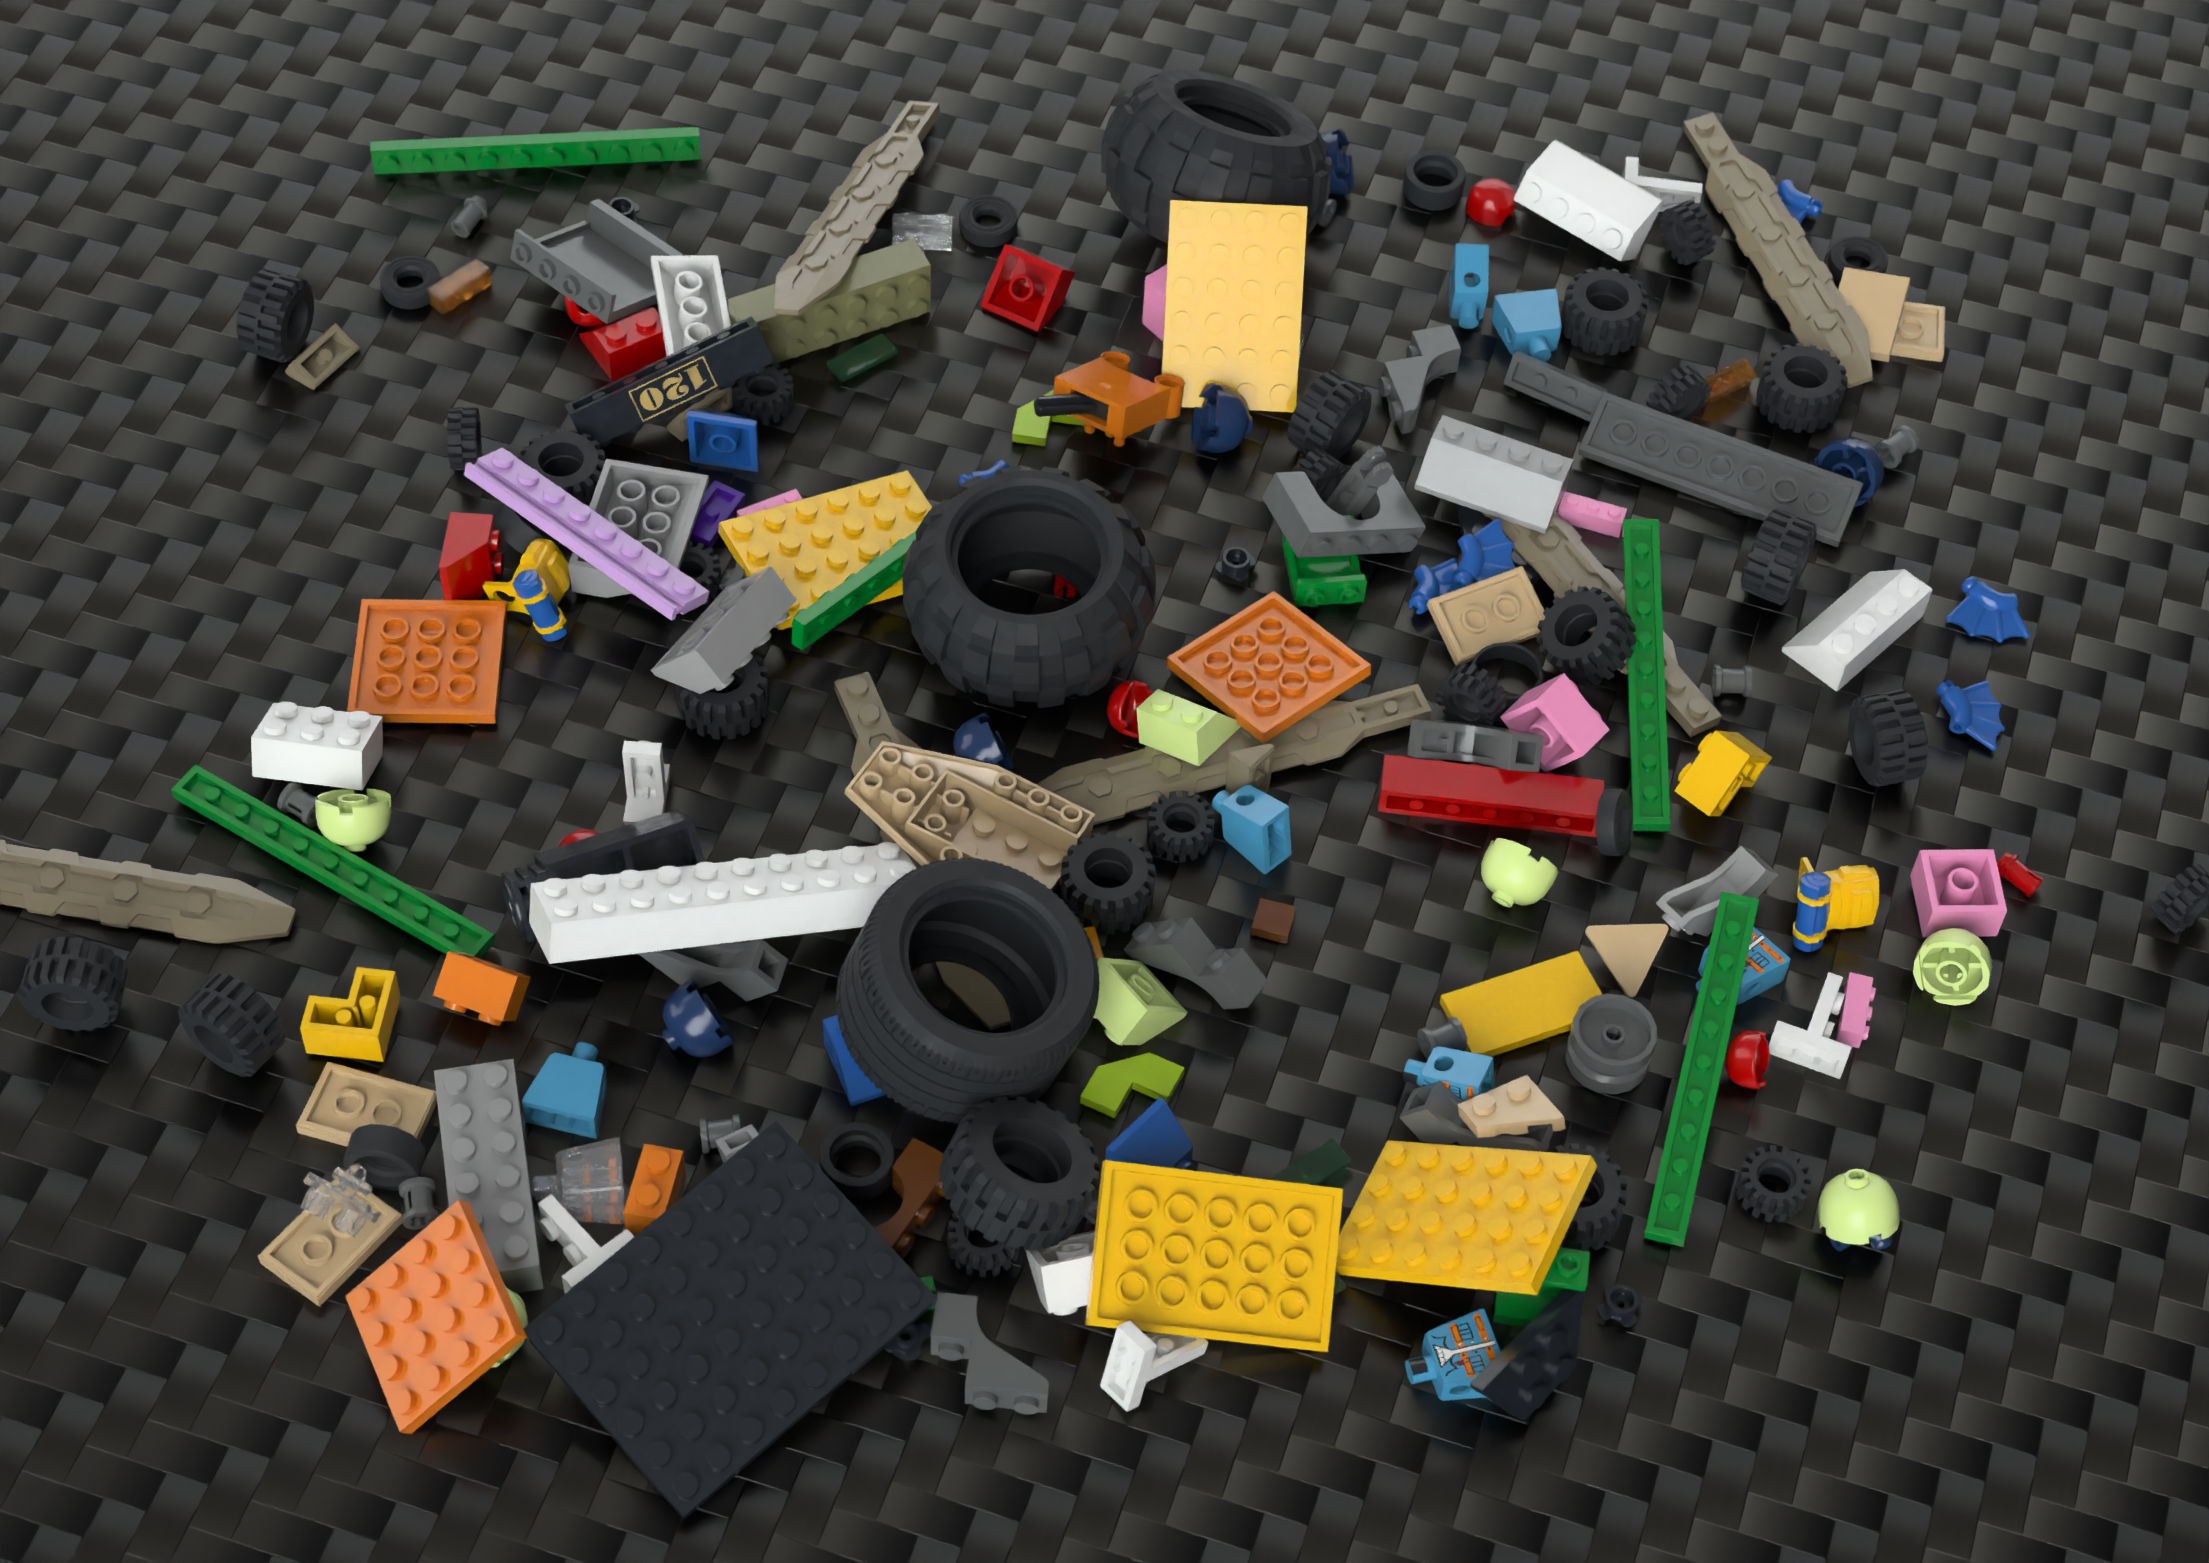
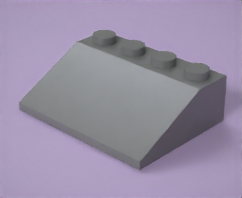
M606 459L589 507L679 570L709 482V475ZM572 553L568 564L572 592L605 598L632 594L576 553Z

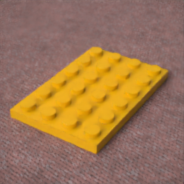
M1170 200L1162 374L1175 375L1184 380L1181 407L1202 408L1205 398L1199 397L1201 391L1207 384L1216 383L1236 390L1245 398L1249 410L1294 412L1297 401L1307 206Z
M907 470L719 522L718 533L736 562L745 570L746 577L771 566L797 599L787 610L790 614L789 617L777 626L778 630L793 627V618L801 609H807L818 601L825 592L832 591L842 584L850 574H856L867 566L874 557L881 556L891 549L899 539H905L915 532L932 506ZM903 579L896 582L866 605L903 595Z
M1387 1140L1339 1234L1335 1275L1537 1295L1592 1179L1597 1164L1591 1155Z
M1109 1160L1102 1161L1085 1325L1117 1329V1326L1131 1321L1142 1332L1328 1352L1343 1189Z

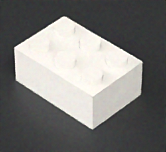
M292 702L273 703L251 737L252 776L363 790L383 756L382 716L370 715L364 711H335L326 706L311 708L297 706Z

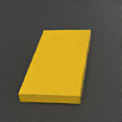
M1577 950L1443 994L1440 997L1439 1003L1448 1019L1456 1017L1463 1025L1467 1036V1048L1465 1051L1492 1057L1570 1031L1573 1018L1579 1007L1590 998L1603 994Z

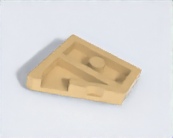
M1528 1075L1457 1104L1460 1118L1477 1138L1495 1137L1500 1134H1528V1126L1552 1124L1553 1131L1565 1129L1564 1116Z

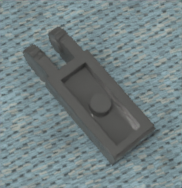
M1371 447L1368 451H1365L1366 453L1362 455L1358 462L1353 464L1325 502L1330 509L1342 516L1354 515V519H1356L1376 493L1378 487L1389 481L1390 476L1393 474V468L1390 463L1382 462L1386 457L1382 447Z

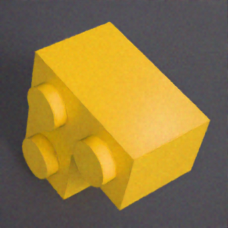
M1715 730L1713 734L1709 733L1701 741L1698 747L1700 753L1693 764H1687L1680 772L1677 779L1680 783L1674 791L1706 815L1720 817L1740 787H1753L1772 757L1737 732Z
M357 967L348 999L309 995L300 1026L306 1053L384 1062L401 998L396 972Z

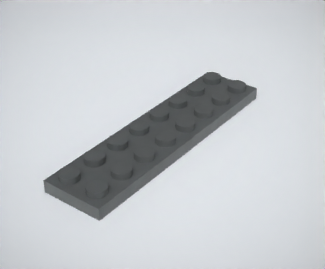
M1603 392L1578 451L1580 456L1762 521L1775 508L1815 523L1817 530L1815 540L1835 547L1839 546L1863 486V483L1606 392Z

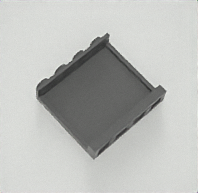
M600 199L589 202L586 220L548 235L533 239L520 229L515 230L510 259L606 324H609L658 303L650 261L651 256L685 255Z

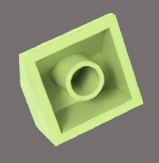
M1159 689L1136 708L1139 743L1196 766H1200L1241 727L1236 719Z
M1100 958L1097 961L1100 984L1097 1008L1093 1018L1098 1019L1106 1028L1105 1034L1118 1045H1142L1182 1020L1188 1013L1141 961Z

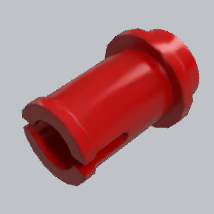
M2006 852L1997 862L2000 879L2002 877L2006 878L2024 892L2027 897H2030L2041 885L2044 878L2038 876L2018 860L2019 856L2017 854L2012 856Z

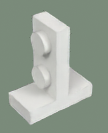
M1626 156L1622 177L1664 200L1659 210L1660 212L1685 201L1693 200L1695 204L1700 203L1702 183L1638 176L1639 158Z
M645 740L624 741L622 756L627 801L623 825L626 826L664 814L671 771L670 764H664L662 743H652Z
M1828 972L1807 1031L1782 1021H1777L1769 1043L1770 1054L1840 1079L1852 1047L1830 1039L1835 1023L1828 1021L1830 1013L1838 1015L1845 997L1844 993L1838 992L1843 979L1842 976Z
M552 1194L538 1203L541 1220L538 1222L540 1229L550 1241L557 1239L564 1247L563 1252L566 1258L574 1266V1268L562 1276L565 1294L634 1238L626 1229L607 1244L600 1247Z
M1127 1321L1117 1326L1100 1387L1128 1412L1139 1406L1146 1382L1205 1354L1208 1341L1203 1338L1150 1332L1144 1334L1131 1321Z

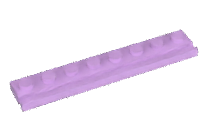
M500 448L478 458L476 464L470 462L466 464L464 476L671 621L675 619L676 614L680 613L683 615L707 602L709 590L626 534L613 523L600 516L590 507L564 491L563 488L551 482L537 470L525 464L511 452Z

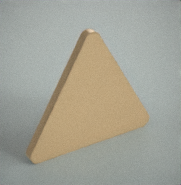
M1666 924L1588 926L1585 934L1626 996L1633 998L1636 996L1669 928Z

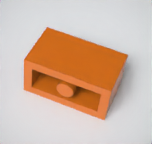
M448 951L433 996L444 999L443 1006L461 1013H466L468 1008L480 1013L479 1020L500 1026L502 1021H516L531 977L464 952Z
M644 1144L623 1211L625 1229L634 1237L679 1200L686 1176L684 1153L682 1150Z

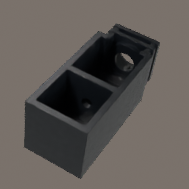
M676 809L533 855L535 862L527 864L526 869L518 867L514 868L513 873L502 872L503 880L501 883L505 903L517 934L522 938L524 937L530 943L535 941L534 937H536L529 924L531 883L544 882L550 878H581L588 874H618L625 870L646 871L659 869L663 866H692L705 862L693 818Z

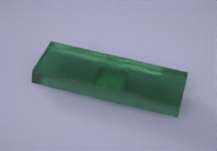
M881 333L827 361V367L843 383L897 355V348Z
M1331 1138L1271 1177V1180L1318 1186L1352 1163V1159Z

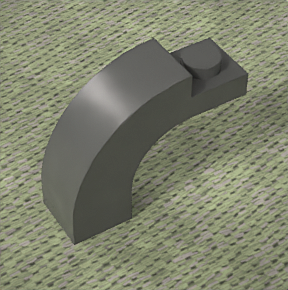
M1412 719L1407 756L1471 762L1514 771L1539 772L1544 736L1487 725Z

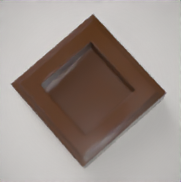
M1260 898L1250 935L1287 944L1297 907Z

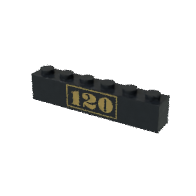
M750 316L566 404L565 407L578 434H588L591 436V441L596 440L600 447L604 448L612 442L613 438L623 433L626 435L633 434L642 429L643 424L655 418L657 420L667 418L675 412L674 409L686 403L688 405L698 403L705 398V394L717 388L724 390L733 386L737 382L736 379L763 372L767 369L768 364L774 362V359L759 326Z

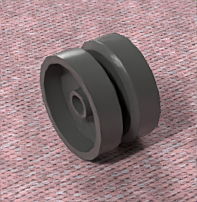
M1604 994L1590 998L1576 1012L1566 1044L1565 1061L1571 1075L1582 1086L1597 1093L1615 1095L1632 1090L1643 1081L1649 1069L1651 1056L1657 1042L1656 1023L1651 1013L1640 1002L1627 996Z

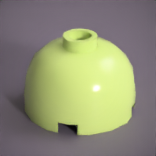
M368 788L367 796L354 794V789H338L318 795V800L315 799L318 828L324 837L334 844L343 845L344 849L349 852L366 850V844L379 840L386 833L390 825L391 795L385 791Z
M1496 838L1495 842L1492 839L1481 863V876L1486 887L1493 892L1492 899L1509 908L1514 903L1530 905L1538 902L1549 891L1559 872L1545 857L1542 856L1538 862L1529 854L1532 849L1503 838Z
M1943 929L1927 937L1918 950L1914 961L1913 975L1917 986L1922 991L1925 988L1929 993L1936 995L1933 997V1000L1953 1006L1969 1004L1975 1001L1977 995L1983 991L1985 992L1989 986L1992 958L1988 947L1977 935L1965 929Z
M1851 1169L1834 1177L1825 1185L1819 1199L1820 1228L1822 1226L1826 1228V1235L1842 1243L1868 1244L1870 1236L1881 1234L1882 1240L1886 1239L1898 1229L1900 1222L1897 1197L1890 1184L1882 1177L1862 1169Z

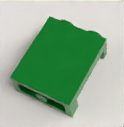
M1345 515L1347 518L1354 519V515ZM1283 534L1282 546L1295 607L1364 602L1367 579L1366 575L1361 574L1357 555L1297 558Z
M1559 1247L1537 1295L1496 1291L1493 1322L1526 1327L1563 1288L1585 1291L1588 1283L1590 1252Z

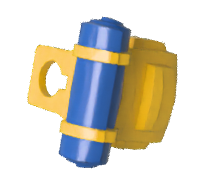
M535 539L522 555L520 564L510 582L485 581L482 587L490 600L505 601L497 595L496 591L514 596L513 602L506 601L507 611L529 614L533 619L536 631L541 634L544 640L549 642L556 641L567 633L565 623L567 620L558 604L571 583L568 562L552 540Z
M1801 857L1797 883L1798 907L1796 921L1793 923L1792 928L1793 945L1797 949L1805 952L1818 950L1823 944L1827 931L1832 929L1859 928L1873 925L1879 905V878L1874 867L1847 865L1839 867L1838 870L1814 872L1808 858Z

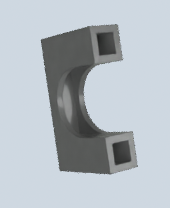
M1304 471L1275 472L1262 497L1297 558L1412 552L1426 528L1394 474L1390 476L1386 484L1378 487L1376 493L1361 511L1360 515L1363 520L1347 518L1330 509L1321 500Z

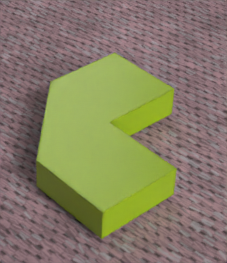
M1051 391V392H1049V393H1047V394H1045V395H1043V396L1053 395V391ZM1033 400L1017 409L1012 431V442L1046 447L1051 421L1085 426V423L1069 415L1039 417L1035 414Z
M1150 1052L1098 1066L1080 1096V1103L1113 1118H1116L1132 1089L1156 1100L1161 1098L1168 1104L1184 1075V1067Z

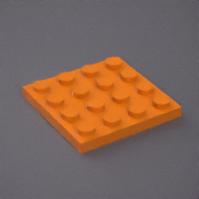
M1275 591L1167 657L1168 669L1226 715L1236 719L1241 727L1263 744L1371 675V664Z
M362 599L347 712L364 711L370 715L382 716V723H496L507 618L506 601Z
M457 1200L345 1296L399 1432L412 1434L527 1338L469 1202Z

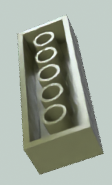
M913 238L855 257L852 261L853 266L842 283L799 316L775 314V284L728 299L730 324H736L752 316L759 326L774 359V362L769 364L770 366L774 363L796 358L820 348H826L832 344L931 312V264Z

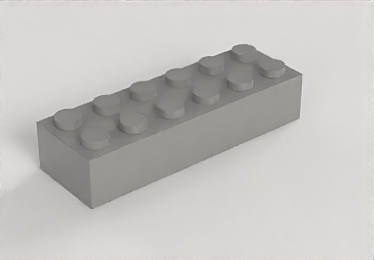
M514 1059L434 1070L449 1207L457 1200L470 1203L505 1287L514 1293L544 1289Z

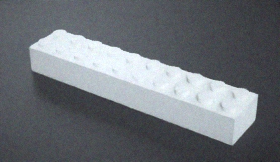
M882 842L875 846H846L839 850H810L806 853L793 855L773 854L765 858H737L733 861L719 863L700 862L696 865L682 867L663 866L659 869L646 871L625 870L618 874H588L581 878L572 879L550 878L544 882L531 883L529 924L549 964L858 928L864 926L881 895L894 882L911 870L916 869V867L898 843Z

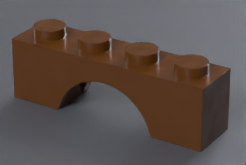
M914 1137L892 1166V1187L900 1196L902 1205L890 1220L873 1227L901 1258H904L909 1253L914 1242L913 1236L920 1226L925 1228L932 1220L936 1209L935 1205L941 1197L945 1198L941 1186L943 1182H941L939 1176V1167L942 1164L941 1159L944 1153Z

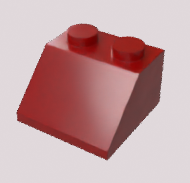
M1004 244L980 306L1040 332L1063 304L1075 271L1020 247Z
M654 307L642 309L609 324L605 323L580 334L581 340L611 381L629 375L667 356L660 315Z
M450 512L439 564L444 600H476L486 594L482 587L485 581L496 582L497 574H503L504 553H499L501 531L495 530L493 515Z

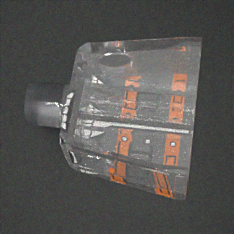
M620 1138L607 1139L557 1152L556 1174L533 1176L534 1200H543L552 1194L554 1198H558V1202L577 1222L625 1224L623 1215L625 1208L623 1163Z

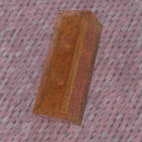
M476 258L427 289L430 305L442 315L454 309L492 284L490 269Z
M1746 358L1704 378L1712 388L1709 391L1711 393L1710 398L1705 399L1708 402L1707 404L1748 385L1757 376Z

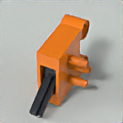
M1107 351L1102 353L1100 358L1055 376L1053 395L1039 396L1034 400L1035 414L1039 417L1069 415L1085 423L1084 431L1086 433H1094L1096 427L1105 431L1107 437H1114L1115 446L1122 447L1127 436L1166 418L1180 416L1185 382L1182 378L1169 374L1158 375L1155 377L1154 383L1129 373L1131 358L1128 355L1116 351Z

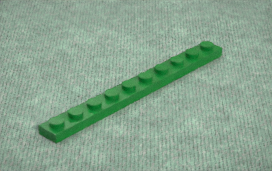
M699 127L370 142L374 175L701 160Z
M1623 519L1625 611L1635 624L1636 631L1633 634L1637 637L1636 644L1630 646L1634 652L1631 658H1627L1631 804L1633 812L1632 831H1670L1659 519Z
M196 764L171 789L174 799L446 955L448 951L464 952L481 959L495 943L494 934Z
M1721 891L1646 1224L1645 1239L1684 1247L1759 904V899Z

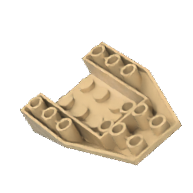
M885 741L880 743L845 789V795L921 866L934 861L953 858H978L990 862L995 861L998 864L1002 863L1005 866H1011L1013 869L1016 868L1020 872H1025L1026 875H1030L1033 879L1039 880L1041 884H1045L1053 893L1060 884L1063 857L1067 856V850L1072 844L1078 846L1080 838L1085 836L1090 839L1095 813L998 765Z

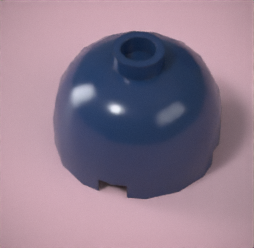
M1342 129L1321 133L1320 135L1327 146L1326 157H1330L1332 161L1329 196L1350 194V189L1354 185L1352 155H1347L1346 150L1343 148V146L1349 145L1345 132Z
M1216 383L1207 384L1199 396L1205 398L1202 408L1195 407L1191 424L1192 443L1197 444L1199 442V446L1196 449L1209 453H1223L1233 450L1242 442L1244 436H1248L1251 432L1253 419L1252 416H1249L1248 405L1245 398L1236 390Z
M1844 437L1834 440L1819 452L1818 457L1813 462V466L1863 483L1855 507L1864 504L1873 496L1884 478V465L1880 453L1871 443L1861 438Z
M987 712L971 718L960 726L954 736L955 754L952 756L998 765L1016 774L1011 770L1014 766L999 732H992L989 723L993 721Z
M691 978L668 997L663 1007L662 1015L667 1028L661 1032L674 1051L681 1047L691 1056L699 1058L709 1057L734 1043L735 1038L728 1034L724 1036L722 1032L730 1030L728 1025L706 994L700 997L696 990L693 991L699 985Z

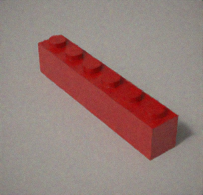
M1384 755L1378 812L1596 837V814L1599 799L1604 791V780L1555 775L1549 772L1514 771L1478 764L1451 763L1443 760L1417 759L1403 755Z

